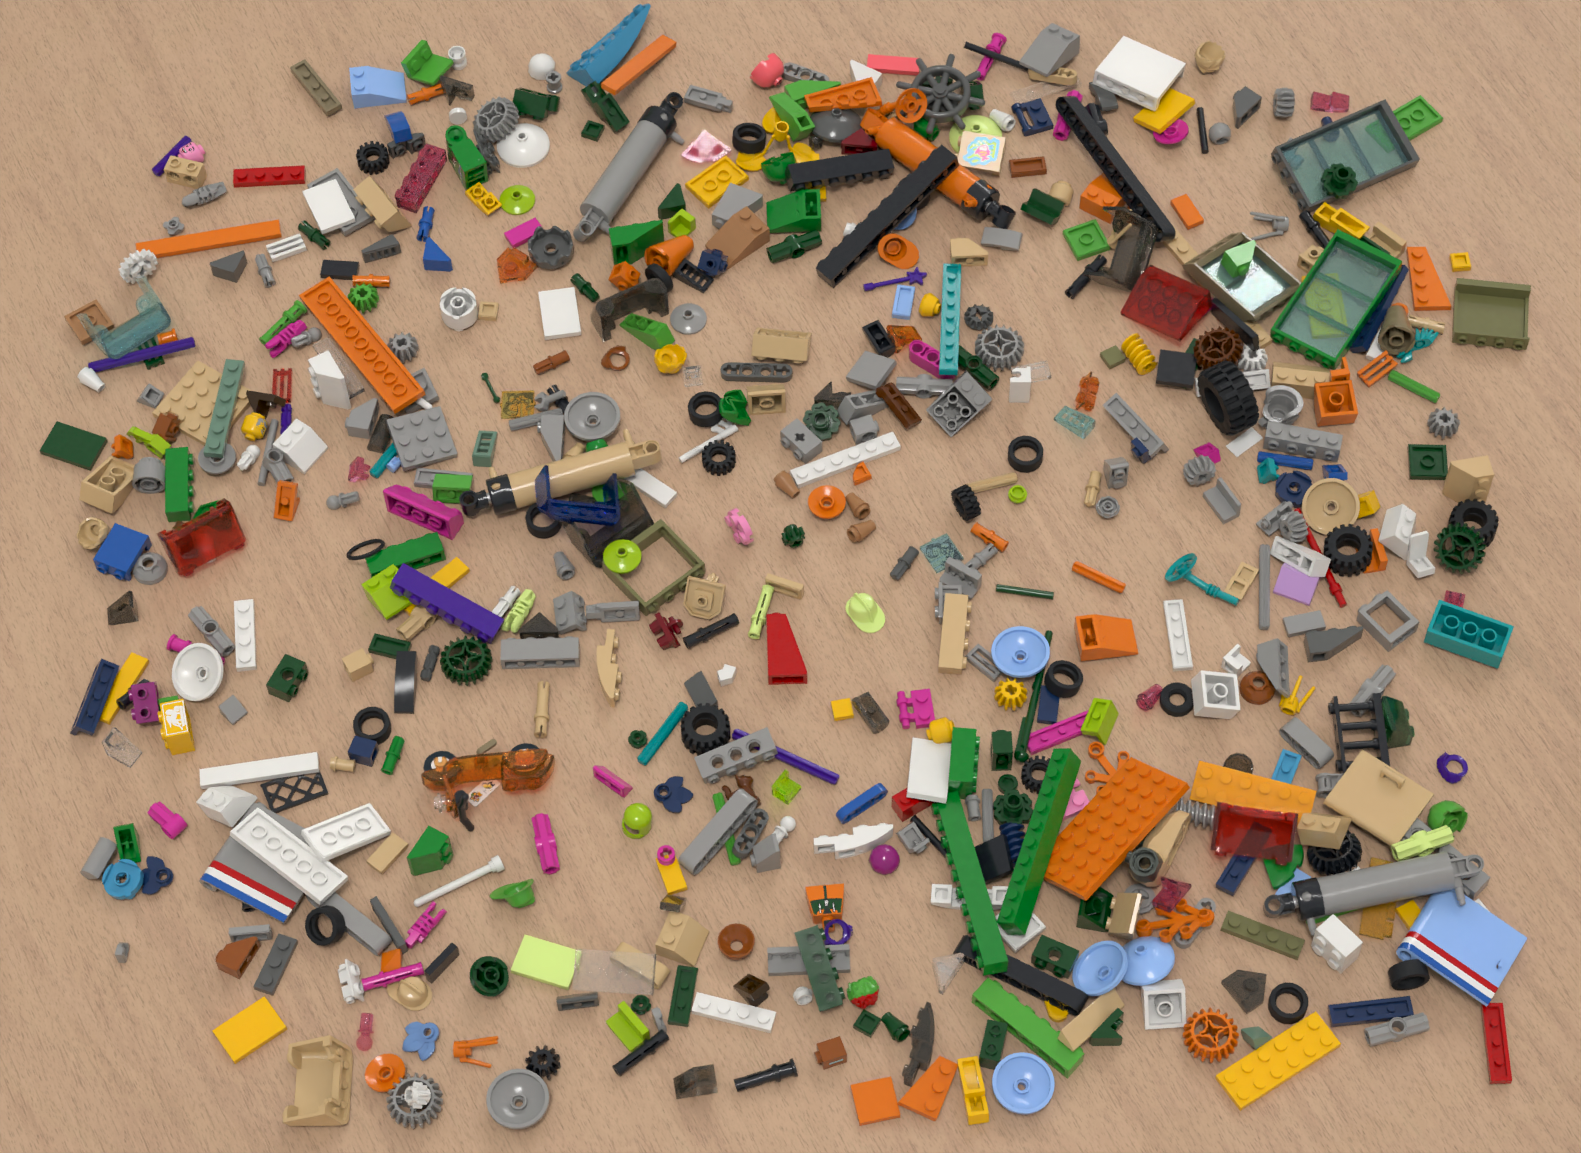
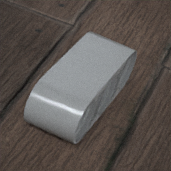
M1293 717L1279 729L1281 737L1314 768H1322L1334 757L1332 749L1298 718Z

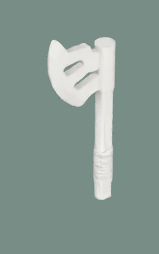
M725 419L727 422L721 420L718 424L711 426V431L718 433V435L684 453V455L678 458L679 461L683 463L704 450V446H708L709 442L714 444V440L719 442L738 431L735 424L732 425L733 422Z

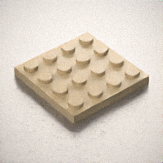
M197 361L152 412L153 417L158 419L160 413H168V411L179 415L178 419L181 422L178 431L205 446L222 374ZM240 385L231 427L251 405L246 395L247 390H251L243 385Z

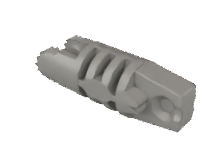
M223 182L200 187L193 190V193L183 197L182 204L185 207L198 204V206L226 193V187Z

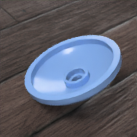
M1016 626L1002 631L995 638L991 648V656L995 666L1004 674L1016 678H1025L1036 675L1045 668L1050 657V647L1046 638L1037 630Z
M1151 936L1139 937L1126 943L1123 948L1128 955V968L1122 981L1131 985L1144 986L1163 979L1169 974L1175 963V954L1172 946L1169 943L1162 942L1158 937Z
M1101 941L1087 948L1079 956L1073 968L1072 978L1075 987L1085 992L1088 996L1103 995L1114 989L1121 982L1127 971V952L1120 944L1114 941Z
M1019 1052L1006 1056L998 1063L993 1072V1093L998 1102L1013 1113L1032 1114L1040 1111L1049 1103L1054 1092L1055 1082L1050 1067L1041 1058L1030 1053ZM1018 1085H1023L1025 1089L1019 1090Z

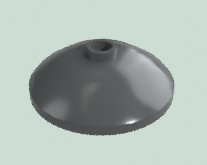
M834 108L831 111L813 112L810 117L815 125L812 131L813 134L829 142H842V140L862 128L860 126V116L851 109L841 110Z

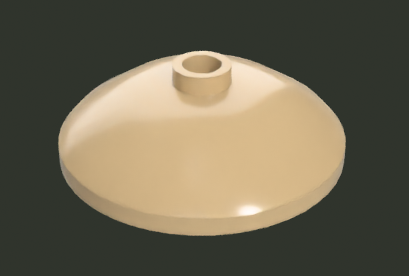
M1326 478L1317 481L1306 491L1302 502V512L1306 522L1312 529L1327 535L1330 531L1333 532V528H1340L1342 524L1345 527L1348 524L1354 525L1359 516L1360 501L1356 491L1347 482L1337 478ZM1329 504L1335 505L1333 511L1328 510Z

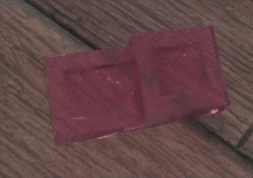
M1313 92L1310 109L1321 112H1348L1350 96L1337 92H1332L1331 95Z

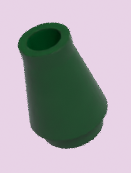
M887 1012L882 1016L881 1021L886 1026L893 1040L902 1042L909 1036V1026L891 1012Z

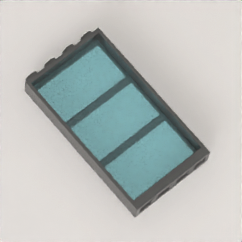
M1386 99L1278 145L1271 153L1272 161L1274 164H1277L1281 177L1289 185V191L1295 196L1298 207L1303 211L1309 210V212L1317 210L1324 202L1331 204L1340 200L1336 199L1334 195L1328 196L1322 190L1323 183L1320 179L1326 168L1330 169L1332 164L1342 163L1344 167H1351L1356 173L1355 179L1358 181L1354 192L1356 193L1415 167L1420 160Z

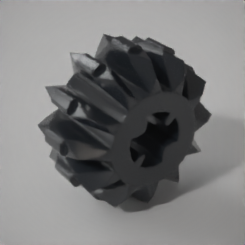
M545 1045L540 1050V1047L536 1046V1052L529 1051L530 1057L525 1059L526 1064H528L526 1070L536 1073L542 1079L546 1076V1079L550 1080V1074L556 1076V1069L561 1067L560 1062H558L560 1056L555 1054L554 1048L548 1050V1046Z

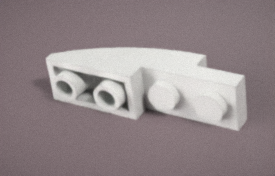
M880 823L877 826L859 825L853 827V835L819 836L814 838V854L834 852L835 859H843L866 853L893 837V824Z

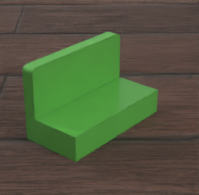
M435 474L432 485L433 501L460 503V495L465 491L471 490L473 476Z

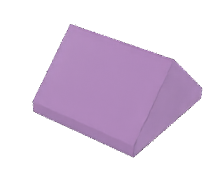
M1284 563L1273 593L1310 606L1321 577H1310Z

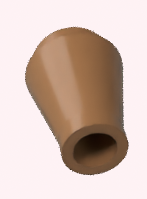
M785 470L781 471L774 478L775 485L792 499L800 493L790 473H787Z
M853 492L845 497L854 517L864 519L870 514L869 504Z
M872 520L851 525L847 529L848 538L853 543H859L872 531L876 530V525Z

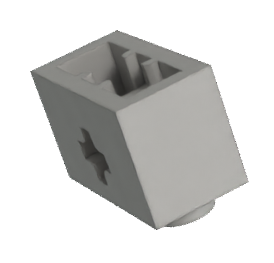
M798 418L780 431L781 444L785 448H789L797 460L807 464L822 452V441Z

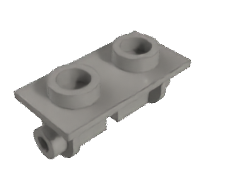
M1282 502L1259 520L1256 525L1268 536L1272 535L1279 529L1278 520H1280L1281 515L1293 511L1292 502Z

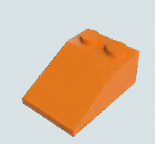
M1102 173L1081 194L1079 209L1111 224L1126 202L1106 175Z

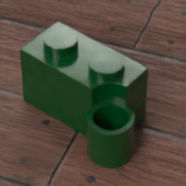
M522 87L515 89L513 103L519 111L518 115H533L532 118L537 120L547 118L548 111L557 112L560 102L559 96L544 94Z

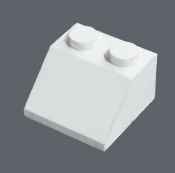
M295 419L272 444L273 448H278L282 451L285 463L303 474L328 449V446L314 430L298 419Z
M1404 504L1386 510L1379 542L1403 560H1407L1410 536L1415 533L1416 513Z
M232 785L209 787L196 803L207 817L233 827L257 800V796Z
M1182 979L1161 980L1153 984L1141 986V1003L1145 1030L1184 1027V1024H1186V997Z

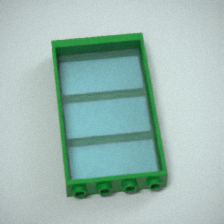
M1338 229L1272 326L1270 337L1275 343L1283 344L1291 351L1303 354L1307 359L1320 363L1324 368L1336 370L1342 357L1346 355L1401 272L1402 261Z

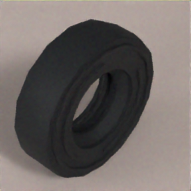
M653 263L645 269V276L648 282L659 293L666 294L673 289V282L670 276L661 266Z
M1180 682L1166 685L1161 691L1159 698L1160 706L1168 715L1182 717L1193 709L1192 689L1186 684ZM1173 694H1180L1184 697L1185 702L1182 705L1176 706L1170 702V697Z

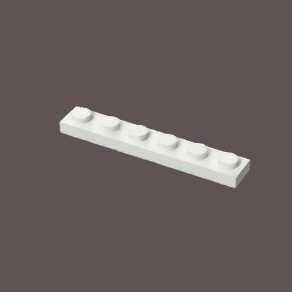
M890 432L790 470V475L796 486L801 488L854 468L862 461L867 463L899 451L901 446L895 434Z

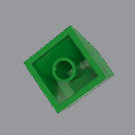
M428 825L407 856L411 875L417 876L441 870L445 864L451 862L453 851L449 836Z

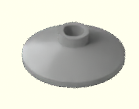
M686 303L679 305L672 311L670 322L673 329L677 332L691 335L698 333L705 327L707 316L700 306Z
M226 443L223 458L204 456L205 446L198 455L200 467L210 474H221L228 471L236 460L235 450L228 443Z

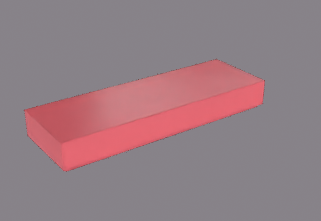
M868 54L867 67L881 73L917 76L920 69L916 64V59L918 58Z

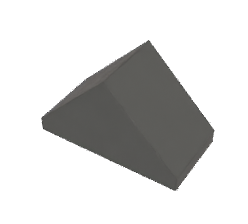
M243 250L210 262L213 276L237 283L248 263Z

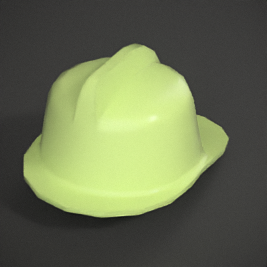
M854 593L853 597L847 601L846 612L861 631L875 633L884 626L885 615L869 594Z

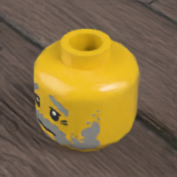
M255 412L245 416L241 426V432L245 435L244 438L255 441L264 437L268 426L265 416Z

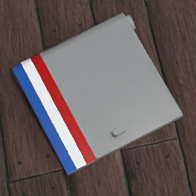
M261 802L253 803L239 821V823L242 822L256 808H260L308 845L301 835V831L305 828L272 812ZM231 836L228 837L199 880L205 888L214 892L219 889L283 924L304 895L300 889Z

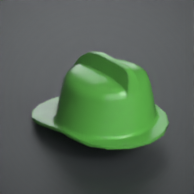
M528 879L499 887L490 894V898H504L512 907L517 908L533 904L535 897L531 885L534 880Z

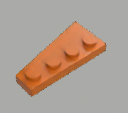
M872 77L804 95L809 112L831 111L834 108L842 110L882 106V100Z
M1407 247L1406 253L1414 311L1451 310L1450 301L1426 247Z

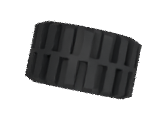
M1466 499L1464 503L1462 501L1459 502L1451 512L1448 525L1453 524L1455 527V524L1459 522L1461 527H1463L1464 522H1476L1481 528L1474 529L1473 532L1480 531L1481 534L1478 537L1485 539L1481 544H1485L1488 547L1493 542L1498 528L1499 518L1496 516L1497 512L1491 510L1492 506L1490 504L1486 505L1483 500L1478 502V499H1473V501ZM1460 535L1462 539L1469 540L1465 536Z
M1342 524L1340 528L1335 527L1333 532L1330 531L1327 534V538L1324 541V556L1331 559L1329 568H1332L1333 573L1339 572V576L1344 577V574H1348V577H1352V574L1360 575V571L1364 572L1366 567H1369L1372 560L1373 542H1371V537L1367 535L1365 529L1361 531L1360 526L1353 527V524H1348L1345 527ZM1343 546H1352L1358 552L1353 555H1344L1338 549Z
M702 703L697 704L698 707L696 708L692 706L690 712L686 711L681 719L682 742L684 747L689 749L692 754L696 752L697 756L729 743L731 737L729 717L722 708L718 710V706L715 704L713 707L710 706V703H706L705 706H702ZM704 725H709L716 729L709 735H700L695 732L697 728Z

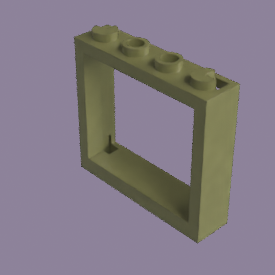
M662 519L631 541L642 552L663 537L689 563L692 569L653 598L645 602L618 573L609 570L604 564V560L602 561L603 572L631 601H639V610L645 616L655 613L665 602H670L680 591H685L688 576L701 579L705 574V563Z

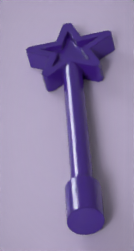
M916 267L914 272L906 273L907 277L863 284L864 291H869L876 287L909 281L910 285L917 282L922 286V279L927 277V273L919 272L918 267Z

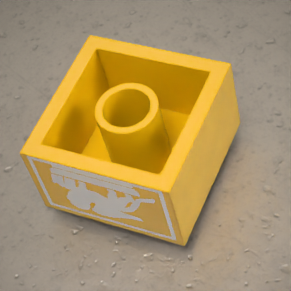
M184 699L160 703L161 711H158V718L162 724L160 732L165 748L170 749L172 755L195 751L190 715Z

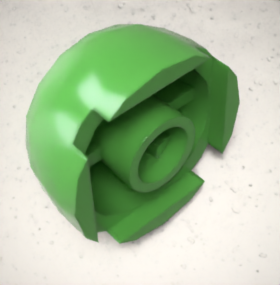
M1444 800L1430 808L1427 824L1432 830L1447 825L1452 833L1456 830L1460 832L1466 824L1468 813L1455 801Z

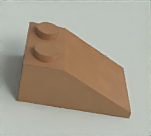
M746 206L732 215L705 244V247L711 250H721L723 255L728 256L726 262H728L727 269H729L770 241L769 227Z

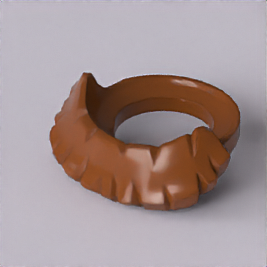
M617 345L607 351L601 359V365L615 371L625 369L630 361L629 354L626 352V346ZM612 354L622 355L626 362L623 366L616 367L611 363L610 356Z

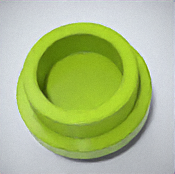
M1015 485L1009 490L1008 497L1013 503H1022L1027 498V491L1023 486Z

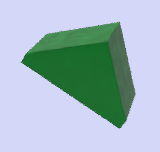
M134 823L114 826L113 829L120 860L129 859L135 863L141 862L139 835Z

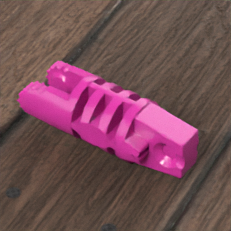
M297 320L286 326L278 335L269 340L265 347L267 349L273 348L270 351V356L272 358L276 357L287 346L291 345V339L300 335L307 328L306 324L301 320Z
M434 901L407 931L409 937L405 940V943L409 949H412L417 942L422 943L447 913L446 910L442 909L433 919L429 914L436 907Z

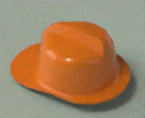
M892 233L883 236L879 241L878 253L885 261L900 269H909L917 263L919 251L912 242L904 237Z

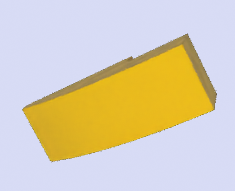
M1326 202L1313 215V218L1320 223V227L1334 234L1339 229L1360 240L1370 229L1368 225L1341 207L1336 210Z
M978 1056L957 1059L968 1125L989 1122V1110Z

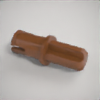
M563 350L554 356L549 355L547 359L534 364L533 368L535 373L541 374L552 368L556 369V366L570 361L566 350Z

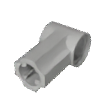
M278 448L268 449L263 459V467L270 471L276 483L279 480L292 482L294 478L283 461L282 451Z

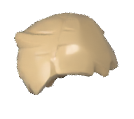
M1208 40L1201 43L1195 51L1196 63L1203 73L1219 70L1220 65L1225 59V51L1221 50L1222 47L1217 45L1216 42L1212 43Z
M88 517L79 524V530L76 534L78 543L84 549L100 548L110 530L108 525L101 519Z

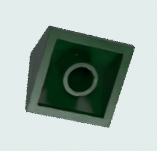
M1099 887L1087 901L1081 899L1076 928L1108 932V929L1105 928L1107 919L1111 915L1110 906L1114 895Z

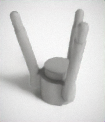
M1250 212V215H1254L1253 218L1255 220L1272 222V228L1276 229L1275 232L1252 237V240L1283 235V231H1288V217Z

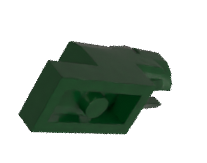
M593 81L581 90L600 119L605 118L614 133L630 122L611 93L606 94L601 85L596 81Z

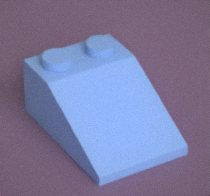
M370 66L349 68L354 109L407 103L404 73Z

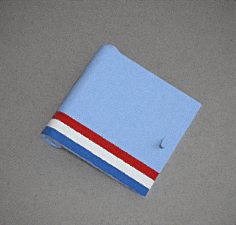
M1455 889L1433 893L1396 951L1397 956L1402 961L1420 960L1487 1007L1526 942L1527 937L1466 895V904L1460 906Z

